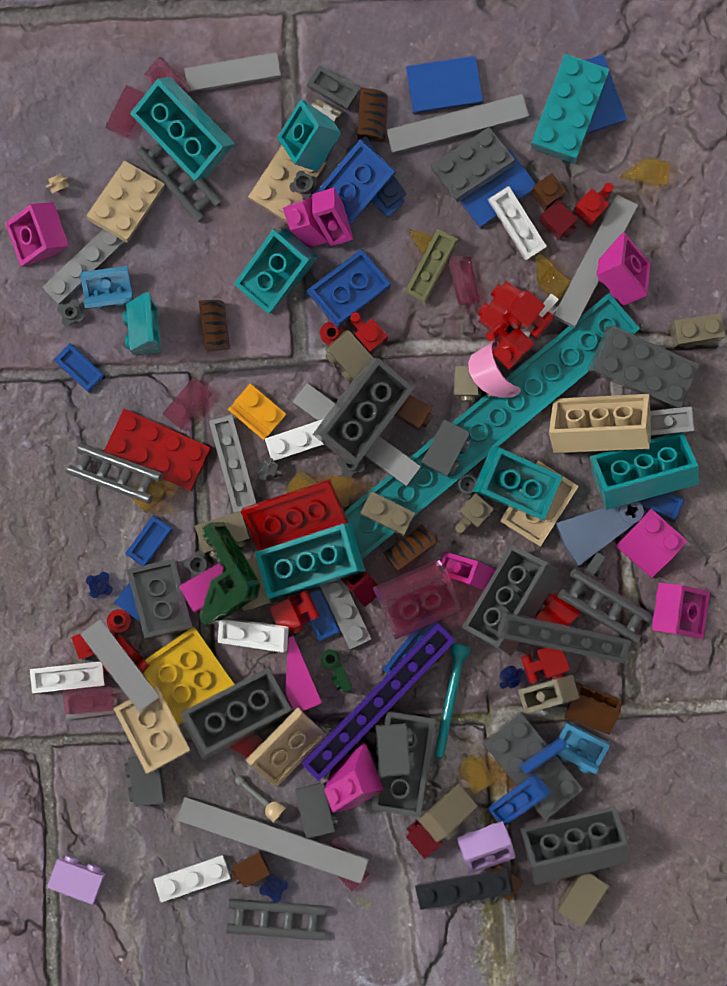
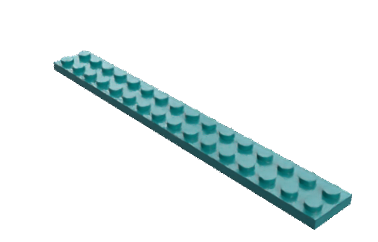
M610 293L586 311L578 320L575 328L568 326L505 378L509 383L520 388L521 392L518 395L510 398L487 397L486 394L452 422V424L468 431L470 434L467 439L471 440L466 452L460 451L456 459L460 463L454 475L449 473L446 478L421 465L434 440L433 438L410 457L411 460L421 466V469L407 487L389 474L344 512L348 524L353 526L362 560L395 533L360 515L371 491L414 512V516H416L486 458L491 447H499L589 372L587 370L606 327L615 326L633 335L640 330Z

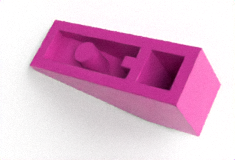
M291 636L288 642L285 689L287 697L285 698L293 712L297 708L301 711L321 704L322 701L294 636Z

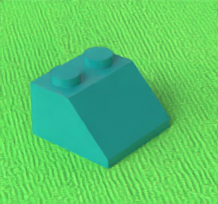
M300 99L277 139L295 165L317 172L334 144L338 141L341 132L332 119L305 100Z

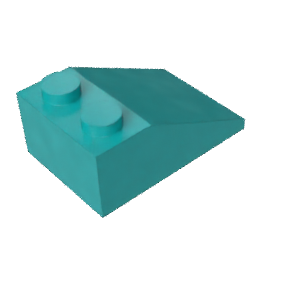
M284 226L275 228L270 232L234 285L269 315L307 274L319 256Z
M150 292L143 293L127 303V311H123L124 325H128L129 333L125 335L126 349H130L132 355L161 353L158 307Z
M491 447L473 492L544 521L563 476L500 447Z

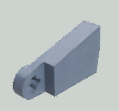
M639 501L608 510L604 507L558 522L555 526L564 548L576 566H579L643 517L644 509ZM627 505H630L631 508H637V511L634 513L635 518H632L631 515H625V512L628 510Z

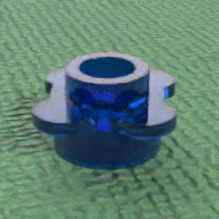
M107 572L87 577L86 583L89 585V595L92 598L96 599L99 595H110L113 588L109 584L108 579L110 576Z
M515 666L506 667L499 675L502 680L499 686L502 689L518 686L524 670L522 668L517 669Z
M271 873L266 876V882L259 888V892L262 896L266 895L273 902L277 903L281 900L282 892L288 888V883ZM276 886V889L272 890L271 887Z

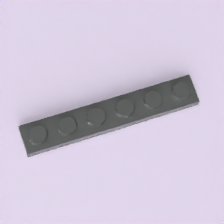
M506 612L502 613L497 636L500 638L620 663H626L631 640L627 638Z

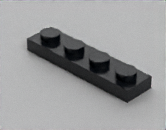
M509 868L415 885L420 910L514 893Z

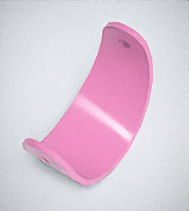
M494 340L471 355L468 362L469 373L478 387L489 395L500 398L514 397L521 390L519 387L509 383L498 369L492 352L499 343Z

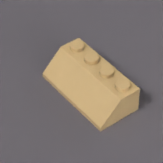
M649 394L555 399L553 401L549 428L553 452L650 449L651 416Z

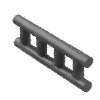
M159 143L148 152L144 147L139 148L136 154L160 181L165 184L168 190L197 222L204 219L205 216L201 213V210L210 202L215 207H218L223 202L204 179L194 181L174 159L168 166L162 169L154 160L164 151ZM181 168L189 178L178 187L169 176ZM194 185L204 194L195 204L185 195Z
M81 443L78 445L77 452L83 455L77 467L73 465L67 467V474L148 504L152 502L153 495L147 493L153 480L157 482L162 481L163 473ZM91 458L103 461L97 474L86 471ZM112 465L123 469L117 482L106 478ZM132 472L144 476L138 489L127 486Z
M574 568L570 573V576L576 580L570 592L562 589L558 598L634 643H638L641 635L635 632L642 619L650 622L653 614ZM584 585L595 591L589 604L577 598ZM603 597L614 602L608 615L597 610ZM623 608L634 614L627 627L616 621Z
M229 899V909H236L235 924L227 923V933L324 941L325 931L317 930L318 915L326 916L327 906ZM246 910L260 911L259 926L244 925ZM270 912L284 913L283 928L269 927ZM294 914L309 915L308 929L293 928Z

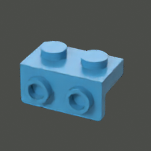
M128 266L80 273L85 297V308L99 309L106 305L114 304L122 306L132 301L133 290Z
M566 721L558 738L563 740L566 748L556 754L557 758L566 763L571 761L577 764V768L587 774L591 772L597 774L599 765L608 751L610 743Z

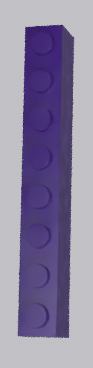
M436 623L305 758L302 765L320 781L454 643L455 639Z

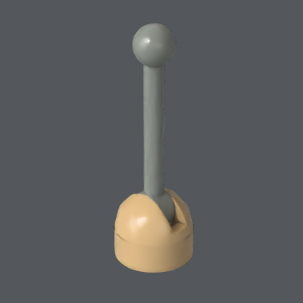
M243 776L236 777V784L242 785L266 806V816L275 823L284 813L286 807L276 801L269 803L245 782Z

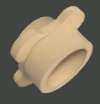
M61 174L48 179L50 184L46 185V188L49 187L51 193L69 186L66 180L68 177L63 178Z

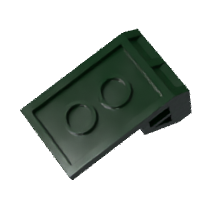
M210 522L202 527L205 532L203 535L205 541L210 547H214L218 554L216 555L217 561L223 568L226 567L227 569L210 582L200 614V619L204 626L219 623L258 598L261 582L224 522Z

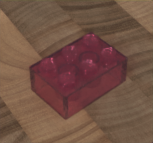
M436 559L373 587L395 640L462 610L448 573L440 559Z

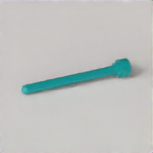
M454 643L451 646L450 653H453L452 658H454L435 749V757L437 759L444 757L463 661H466V657L470 655L471 647Z

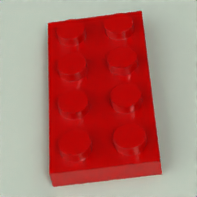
M123 409L104 452L163 473L164 480L192 491L211 448L129 410Z
M330 479L244 507L240 511L258 551L341 524H348L347 517Z

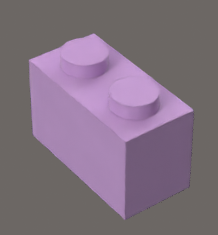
M503 821L457 837L469 874L516 858Z
M69 855L57 859L47 888L93 905L98 898L106 873L101 872L102 868L99 866L79 864V859Z

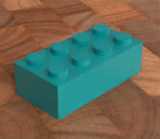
M564 54L531 142V149L576 164L607 82L610 69Z
M171 77L158 78L130 113L194 181L207 178L235 145Z
M683 432L651 439L650 449L611 450L590 456L592 476L606 510L699 484V466Z
M341 524L255 552L267 599L283 598L365 572L354 529L349 524Z

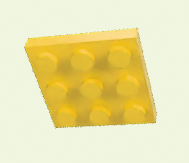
M194 626L147 658L145 661L150 666L142 673L151 687L156 685L159 687L178 726L183 723L180 718L182 711L235 685Z

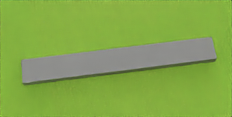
M184 797L177 818L178 821L358 883H362L369 861L367 858L189 797Z

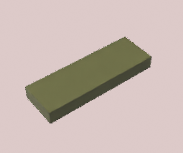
M439 229L436 230L405 290L406 294L427 304L459 239Z

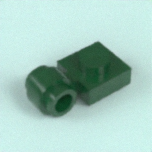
M332 649L324 651L321 655V663L324 667L333 669L335 676L331 678L337 691L342 689L343 693L353 689L340 663L339 653ZM329 654L335 656V662L332 664L326 661V657Z

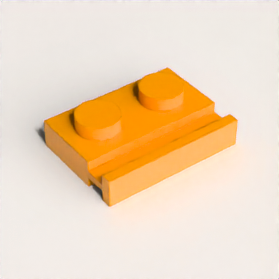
M251 383L231 407L228 408L229 412L263 441L286 417L285 412Z

